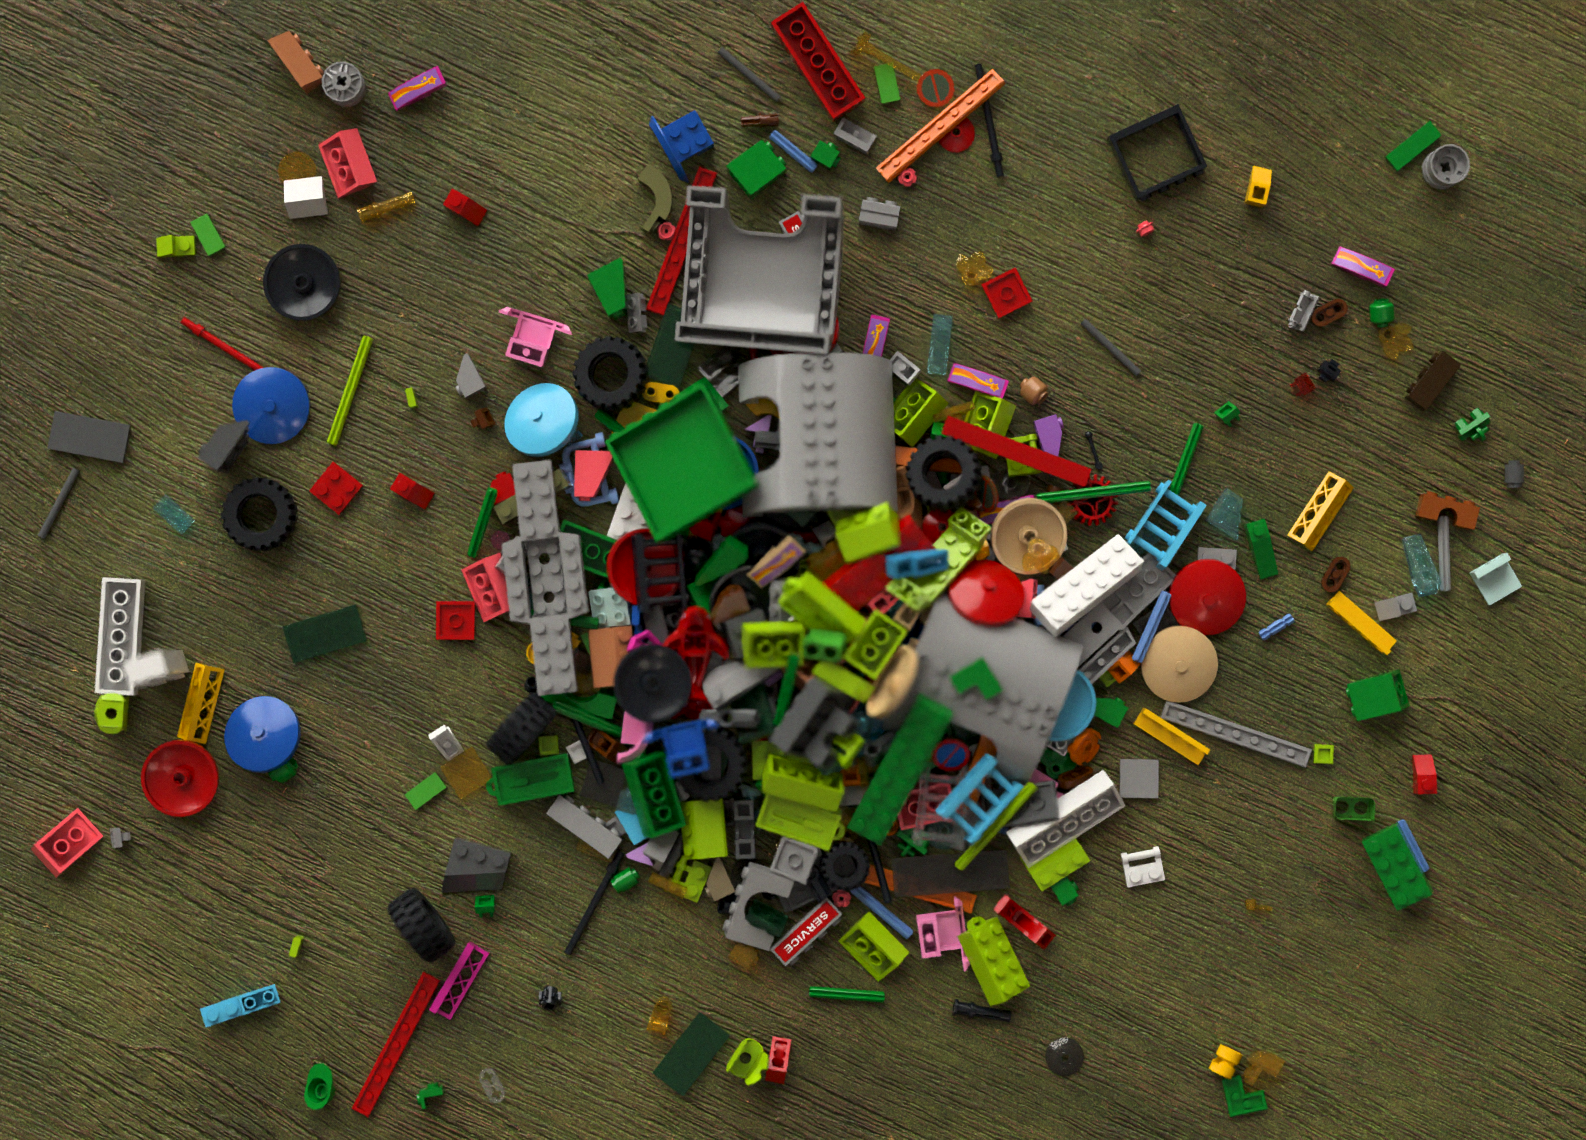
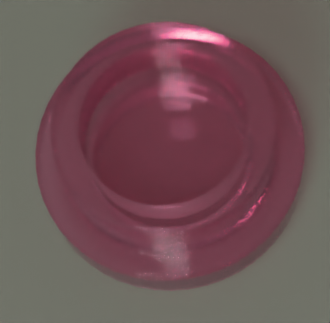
M497 531L491 537L492 546L498 550H502V543L510 541L509 535L504 531Z

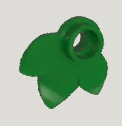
M1045 747L1040 757V762L1046 767V774L1051 779H1058L1060 774L1072 770L1076 766V763L1070 759L1068 752L1065 756H1062L1056 751ZM1053 766L1058 767L1059 771L1054 772Z

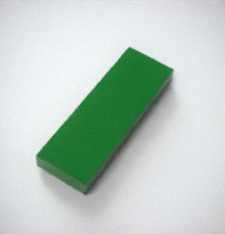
M1429 121L1384 158L1397 172L1442 135L1432 122Z

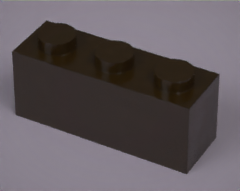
M1445 351L1435 352L1429 359L1431 363L1427 369L1424 367L1417 375L1419 377L1415 384L1412 382L1406 389L1408 394L1405 398L1422 411L1428 409L1461 366L1458 361Z

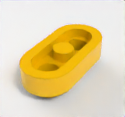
M648 382L645 384L646 390L644 394L642 393V396L647 401L663 404L669 403L672 399L666 396L668 391H672L674 397L679 393V390L673 385ZM649 388H653L655 390V393L653 395L648 394L647 391Z

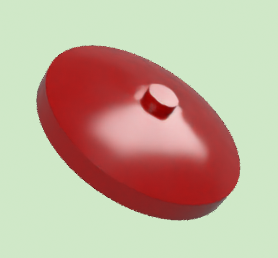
M647 528L636 529L621 536L612 546L607 558V577L611 587L622 599L637 605L631 535L642 534L645 540L654 539L650 529ZM674 545L646 547L644 557H647V559L675 557ZM675 564L651 566L645 569L646 577L649 578L676 576ZM677 584L650 586L647 588L648 596L651 598L672 596L677 590Z
M972 560L947 587L949 601L957 613L966 620L980 626L996 627L1005 625L1018 616L1024 604L1025 594L1019 578L1009 568L992 560Z
M1200 559L1187 564L1176 574L1169 589L1171 594L1169 605L1177 622L1181 626L1194 628L1204 635L1218 634L1232 627L1242 615L1246 604V590L1241 577L1230 565L1216 559Z
M172 740L159 745L148 755L141 771V785L147 800L157 810L170 816L185 817L200 812L213 800L219 786V771L212 755L201 745L187 740Z

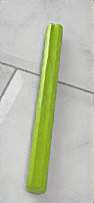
M362 337L327 439V443L336 446L338 444L373 342L371 337Z
M1028 782L982 833L980 840L974 842L973 845L971 844L955 862V866L959 870H964L1034 794L1037 786L1033 782Z

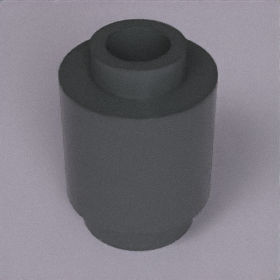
M1509 460L1508 464H1504L1507 488L1522 487L1524 482V464H1520V460Z

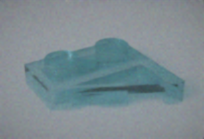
M1225 488L1205 521L1234 540H1238V526L1241 521L1240 510L1243 498Z

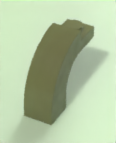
M648 163L638 177V182L649 188L656 198L655 208L642 227L645 232L650 234L651 231L655 232L660 225L659 219L667 222L672 210V193L664 175Z

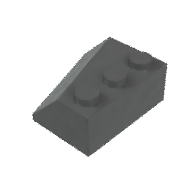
M245 420L220 425L209 442L202 445L198 452L200 454L198 458L216 471L227 474L249 442V434L247 433L249 432L248 426L250 422Z
M456 837L444 875L441 893L502 889L512 852Z

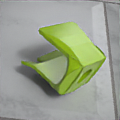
M107 693L99 697L94 715L96 723L102 732L116 734L122 730L127 731L129 695L124 697L116 693ZM109 708H114L117 711V716L114 719H109L106 716V711Z
M746 1038L739 1044L728 1061L726 1072L730 1071L735 1076L745 1079L748 1086L755 1084L762 1079L761 1072L768 1069V1054L763 1052V1047L759 1042ZM744 1052L751 1055V1060L748 1063L740 1061V1055Z

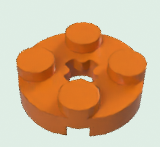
M1086 728L1077 735L1067 748V752L1070 753V759L1080 766L1083 765V762L1089 763L1099 750L1100 745L1097 743L1098 739L1101 740L1100 733L1093 728Z

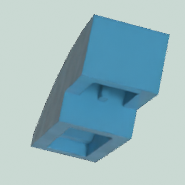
M948 550L913 551L886 556L887 575L898 579L909 575L919 577L948 569Z

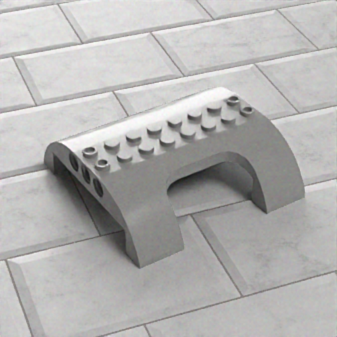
M688 186L686 205L690 206L682 312L681 322L676 321L675 341L828 354L835 331L840 291L844 239L842 198L802 195L801 214L804 215V218L798 230L787 234L743 230L734 223L730 214L727 189Z
M813 353L768 356L738 365L739 404H759V399L773 401L778 408L780 424V458L769 470L755 474L761 486L742 497L743 517H762L763 512L870 509L884 503H888L898 513L892 361L880 356L860 353Z
M945 589L933 602L932 610L915 648L918 662L913 680L900 703L886 716L881 729L889 732L892 731L897 735L918 694L921 693L953 710L950 722L991 739L998 751L994 757L998 761L995 769L1006 780L1026 785L1040 760L1066 699L1081 657L1083 645L1059 635L1055 638L1049 631L1018 618L1005 625L996 627L974 624L957 613L951 605L947 590ZM983 656L1003 691L986 700L977 684L959 694L949 676Z

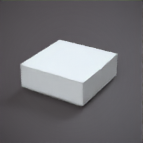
M580 740L566 747L574 764L587 758Z

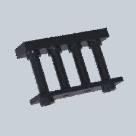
M642 534L631 535L638 612H649L651 605L679 603V608H687L689 594L685 590L682 546H684L683 534H678L663 544L656 542L655 539L645 540ZM674 545L675 557L653 559L644 557L646 547ZM672 564L676 566V576L646 577L645 569H648V567ZM677 584L678 595L653 598L648 596L647 588L650 586Z

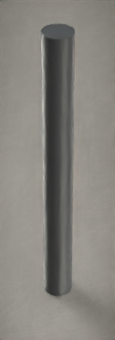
M722 47L718 51L719 55L775 102L780 99L781 96L727 50Z
M1087 319L1081 323L1090 334L1135 376L1141 372L1131 360Z
M73 468L38 534L39 537L45 539L80 472L78 469Z

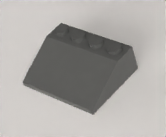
M813 676L806 683L803 692L795 699L792 708L785 714L782 723L774 730L770 740L786 754L807 758L803 754L806 746L814 739L818 729L826 722L829 713L835 707L842 708L848 712L856 698L827 681Z

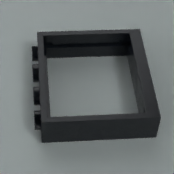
M1179 104L1118 131L1107 138L1136 201L1139 199L1142 202L1152 197L1151 194L1157 191L1159 194L1169 190V186L1174 183L1178 186L1186 182V178L1191 175L1194 178L1200 176L1207 167ZM1175 117L1197 166L1139 192L1117 142Z

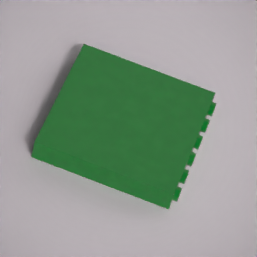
M704 383L693 385L687 393L678 394L672 402L661 404L655 412L646 413L640 421L629 423L626 425L625 430L611 434L609 439L605 441L655 541L661 544L761 486L710 387Z

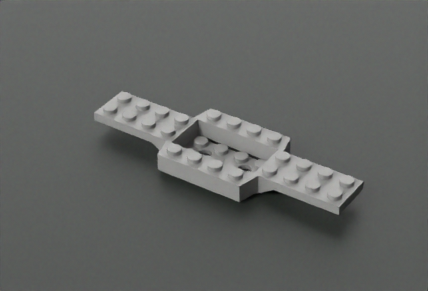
M552 460L512 464L520 537L502 543L510 621L530 623L538 696L577 691L571 638V619L589 612L581 536L562 533L560 530ZM524 545L527 546L534 607L533 616L531 615ZM543 553H547L550 556V562L545 565L539 560L540 555ZM549 591L555 597L551 603H547L544 600V594Z
M1149 552L1141 558L1144 563L1142 570L1095 606L1062 636L1083 645L1078 668L1117 632L1078 668L1091 684L1136 644L1127 625L1160 595L1161 591H1164L1176 576L1168 566L1162 571L1158 569L1156 565L1159 561ZM1094 622H1099L1102 626V630L1099 633H1094L1091 630V625ZM1043 624L1039 626L1040 628L1047 630Z

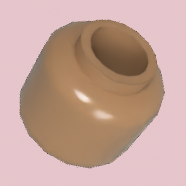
M1037 377L1025 378L1019 386L1021 388L1020 396L1031 405H1040L1048 396L1047 385Z

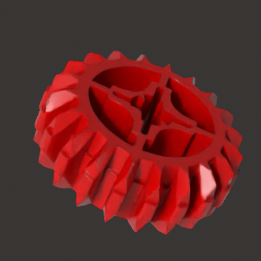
M1094 474L1093 480L1090 479L1089 475L1086 486L1087 488L1093 487L1092 484L1099 487L1108 486L1111 481L1109 480L1104 484L1105 477L1102 476L1097 481V474ZM1072 483L1076 489L1082 488V486ZM1118 495L1096 497L1102 499L1094 502V506L1091 503L1083 502L1088 499L1072 500V502L1067 503V507L1073 506L1074 509L1070 510L1069 513L1072 514L1076 511L1077 514L1074 516V519L1077 520L1079 517H1082L1080 520L1081 524L1087 519L1088 526H1091L1092 520L1098 526V519L1105 523L1106 519L1104 516L1106 515L1111 519L1112 515L1109 511L1116 512L1112 505H1118V501H1113V498L1118 497ZM1108 500L1106 509L1098 515V504ZM1078 506H1088L1092 516L1083 513Z

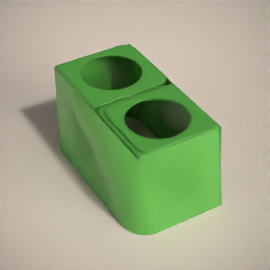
M811 629L803 640L805 658L840 662L848 648L847 636L842 632ZM810 644L816 646L817 648L811 647L810 649ZM826 647H832V648H834L835 650H828V649H825V648H826Z
M1334 797L1333 817L1347 820L1373 821L1375 817V801L1372 798ZM1344 800L1348 803L1349 807L1346 813L1340 814L1336 811V803L1338 801ZM1363 801L1367 804L1368 809L1365 814L1359 815L1355 812L1354 806L1357 802Z

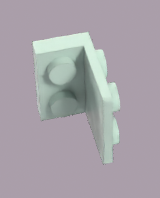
M1502 553L1470 572L1471 577L1488 605H1492L1522 587L1508 563L1511 560L1508 553Z
M613 588L596 589L588 592L592 617L599 618L598 628L632 624V606H635V604L622 599Z

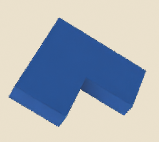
M632 606V625H635L634 636L645 631L643 616L641 612H638L637 606Z

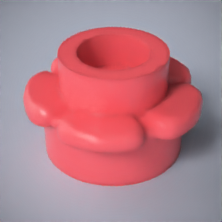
M912 168L905 169L898 176V181L906 187L911 186L917 180L915 171Z
M1146 220L1137 226L1139 229L1136 232L1141 237L1150 234L1155 230L1152 226L1153 222L1148 223Z
M670 222L660 224L657 228L659 238L662 240L667 239L668 241L672 240L676 230L675 226L671 225Z
M838 889L832 895L834 905L838 908L847 907L850 904L849 900H851L850 893Z

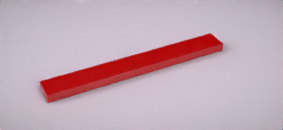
M699 166L692 186L713 187L717 173ZM686 203L646 310L661 316L665 315L686 259L690 206H687Z
M947 416L941 432L942 435L953 436L956 440L959 438L969 445L1082 487L1086 486L1092 470L951 416Z
M426 972L422 973L351 1109L366 1117L370 1116L439 985L440 979Z

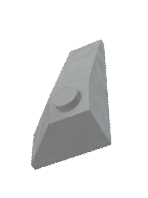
M744 659L721 665L704 676L702 683L704 693L714 709L723 710L781 668L746 669Z

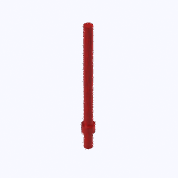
M186 317L181 320L180 323L192 330L194 335L203 337L254 371L264 368L207 332L202 325H196Z

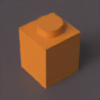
M1129 650L1107 670L1119 684L1128 678L1141 664L1132 659L1133 654Z

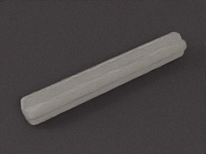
M1438 516L1440 591H1450L1449 517Z

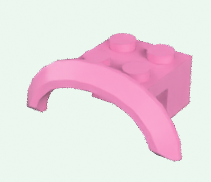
M509 307L499 310V313L518 318L513 337L510 338L505 356L545 367L555 330L572 335L571 330L565 324Z
M624 712L621 743L633 744L635 747L627 752L618 753L617 763L631 761L645 750L648 742L643 743L642 741L648 733L652 732L653 722L638 720Z
M955 896V910L916 915L922 958L941 956V951L961 949L963 969L966 971L970 962L957 937L966 931L963 904Z

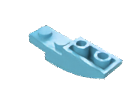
M273 984L200 1008L205 1027H209L281 1002L276 986Z

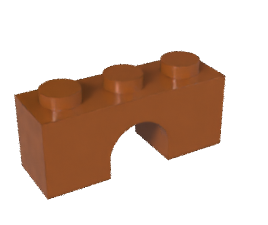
M1429 491L1426 494H1420L1415 517L1437 521L1440 511L1448 509L1454 516L1452 526L1475 530L1480 507L1475 506L1474 502L1464 500L1463 503L1456 502L1457 498L1445 496L1444 499L1437 497V493Z

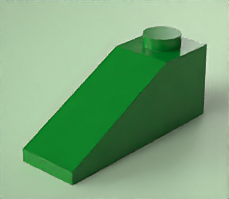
M1265 519L1244 524L1259 579L1278 575L1271 537Z
M728 534L696 575L695 585L698 587L735 570L739 564L743 565L748 558V546Z
M1117 697L1115 700L1111 698H1096L1094 716L1118 728L1128 707L1125 706V701Z

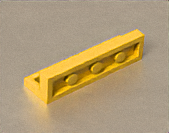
M1328 472L1287 536L1301 543L1308 550L1313 551L1354 487L1347 480ZM1331 479L1337 480L1335 486L1328 489ZM1325 495L1326 500L1324 503L1318 505L1319 497ZM1315 511V517L1307 521L1308 514ZM1304 527L1305 532L1301 538L1296 536L1297 531Z
M1337 591L1327 602L1326 606L1382 655H1388L1391 652L1390 648L1397 640L1343 593Z
M195 662L177 734L178 738L206 744L225 669ZM215 671L217 672L216 680L211 683L209 680L210 672ZM210 689L212 696L206 701L204 698L205 692ZM206 708L207 716L201 720L199 716L200 711ZM199 727L203 730L201 739L194 737L195 731Z
M1146 708L1141 710L1133 723L1196 765H1199L1205 754L1208 755L1210 752L1209 748Z

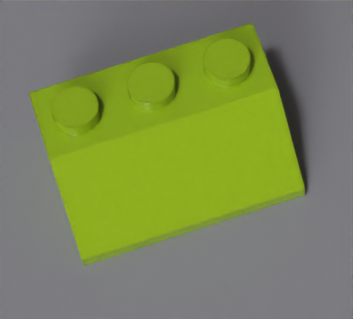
M916 378L893 403L895 435L913 448L949 403L937 391Z
M975 391L964 422L1005 436L1017 405L1002 398ZM969 445L973 452L997 459L998 455Z
M888 503L835 521L836 537L847 564L900 546L898 515Z
M875 609L862 628L860 635L854 640L843 658L869 679L876 680L908 631Z
M799 621L742 624V648L746 669L787 666L788 658L791 654L800 657L799 666H802L804 661L803 640L805 638V628Z
M722 798L720 801L715 802L714 800L702 801L703 799L680 802L686 826L681 827L684 860L728 856Z
M1076 838L1030 868L1019 857L1041 892L1090 862V859Z
M870 912L861 917L838 940L878 982L899 966L909 954V951Z

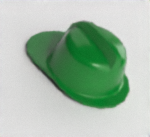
M318 1063L310 1069L304 1093L307 1106L318 1110L323 1108L335 1096L332 1072L327 1065Z

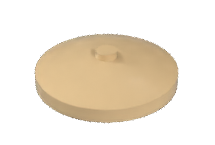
M1037 498L1016 500L1004 507L993 522L990 534L992 550L1000 563L1015 573L1026 575L1040 573L1054 565L1059 557H1061L1067 543L1066 523L1059 511L1044 500Z
M1171 626L1160 630L1154 635L1145 658L1140 664L1141 673L1147 686L1158 697L1170 702H1188L1200 697L1210 688L1217 674L1218 658L1213 644L1203 633L1188 626Z
M902 646L894 651L876 680L872 683L876 688L866 703L869 715L876 719H882L890 714L900 703L913 680L917 668L918 656L915 650L908 646Z

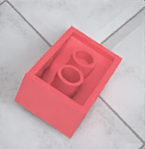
M77 808L35 843L31 851L57 878L95 845L103 835Z

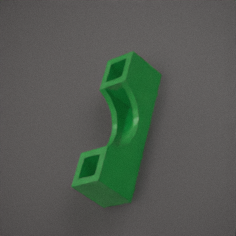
M602 687L597 693L588 697L577 696L572 692L540 695L548 704H553L556 700H560L585 712L597 715V717L604 720L613 718L617 705L614 691Z

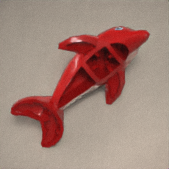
M690 607L682 614L677 630L669 635L662 644V646L668 647L673 651L677 650L678 654L687 664L691 675L689 698L684 707L671 719H676L681 714L690 710L701 713V710H716L709 702L701 686L712 651L725 660L729 659L728 647L723 639L714 632L709 613L702 607Z

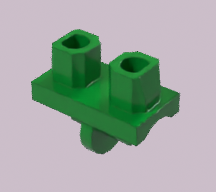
M1476 408L1470 413L1473 422L1468 424L1464 418L1455 422L1458 438L1461 442L1468 437L1472 441L1477 438L1482 442L1486 440L1484 434L1489 431L1486 425L1490 423L1489 418L1491 416L1488 412L1484 414L1479 408Z
M915 828L898 830L895 834L907 843L906 846L901 842L897 845L902 850L901 857H904L906 853L913 857L915 852L910 849L911 847L925 855L928 851L926 848L929 845L930 839L921 834L917 841L911 839L910 837L915 832Z

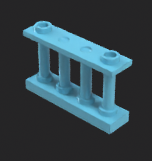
M1170 480L1159 484L1155 490L1158 494L1135 529H1130L1125 536L1128 545L1133 541L1155 556L1156 560L1159 561L1156 567L1161 571L1167 567L1207 506L1201 501L1196 505H1191L1168 489L1172 482ZM1163 495L1187 511L1189 516L1186 521L1184 519L1180 520L1157 504ZM1155 511L1177 526L1179 530L1177 535L1171 536L1147 520L1151 512ZM1142 526L1166 541L1169 546L1167 550H1162L1161 552L1137 536Z
M987 753L935 810L939 816L946 820L951 817L965 830L967 834L963 839L972 845L980 840L982 833L1023 788L1016 781L1010 784L995 769L998 761ZM987 774H990L1006 789L999 798L982 783V779ZM975 788L993 804L986 813L969 798V794ZM961 803H964L980 818L973 827L956 812V808Z

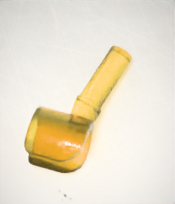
M1256 899L1245 900V907L1248 910L1272 911V906L1256 905Z

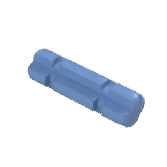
M1291 614L1283 616V619H1278L1267 626V629L1260 630L1258 633L1261 639L1266 640L1271 637L1270 635H1274L1286 628V625H1291L1295 622Z

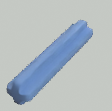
M777 130L771 133L769 138L809 172H814L817 168V163Z
M1403 819L1397 821L1423 872L1428 871L1429 866L1406 821Z

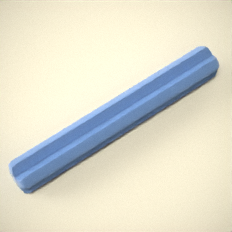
M1161 591L1132 656V659L1138 663L1143 662L1171 599V594L1166 591Z
M860 886L850 891L905 939H908L913 934V930L863 887Z

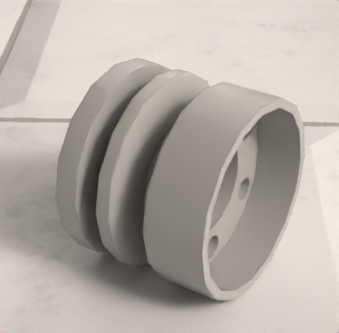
M336 62L324 71L322 87L326 95L336 105L352 107L363 99L366 92V82L354 65L347 62ZM343 79L346 85H340L341 83L339 81Z
M1445 144L1434 150L1424 159L1422 175L1425 182L1431 187L1438 190L1448 189L1467 176L1470 169V159L1461 147L1454 144ZM1442 165L1444 166L1445 172H1442V171H1441V170H1442V167H1441Z

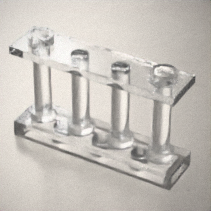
M924 767L918 778L920 790L916 826L912 830L913 844L922 846V839L949 842L954 849L963 850L965 830L951 817L946 820L938 814L925 813L927 801L943 802L948 796L928 793L929 782L956 784L957 786L969 773L968 771H959V775L955 777L930 774V769ZM961 803L956 808V812L966 821L968 807ZM924 820L951 823L953 825V833L923 832Z

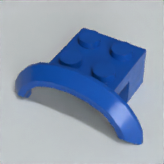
M696 110L662 129L655 118L651 116L649 126L664 149L678 178L689 183L688 177L680 163L696 154L699 156L714 147V143Z
M711 719L683 723L650 732L642 742L645 743L661 737L664 738L668 756L666 760L670 777L672 778L710 768L702 728H713L719 725Z

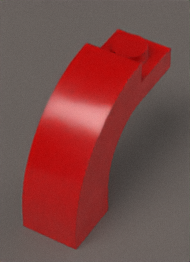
M1006 894L993 909L1043 950L1046 949L1056 936Z

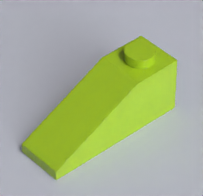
M819 660L812 672L865 704L876 688L864 677L833 661Z

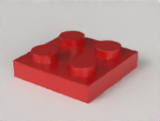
M1016 267L981 284L998 319L1033 302Z
M333 461L309 491L340 515L364 485Z
M436 601V639L475 640V601Z

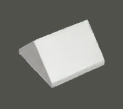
M322 176L284 181V203L290 219L328 214Z

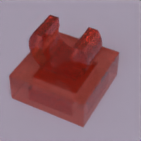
M1306 372L1295 378V381L1290 385L1291 388L1295 385L1300 388V391L1295 394L1296 396L1301 394L1305 396L1316 389Z

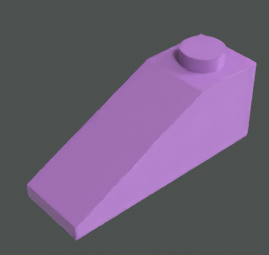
M1055 414L1034 421L1033 425L1041 450L1058 456L1062 436L1061 429L1064 428L1061 417L1057 418Z

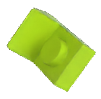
M167 235L156 238L157 257L196 256L195 236Z

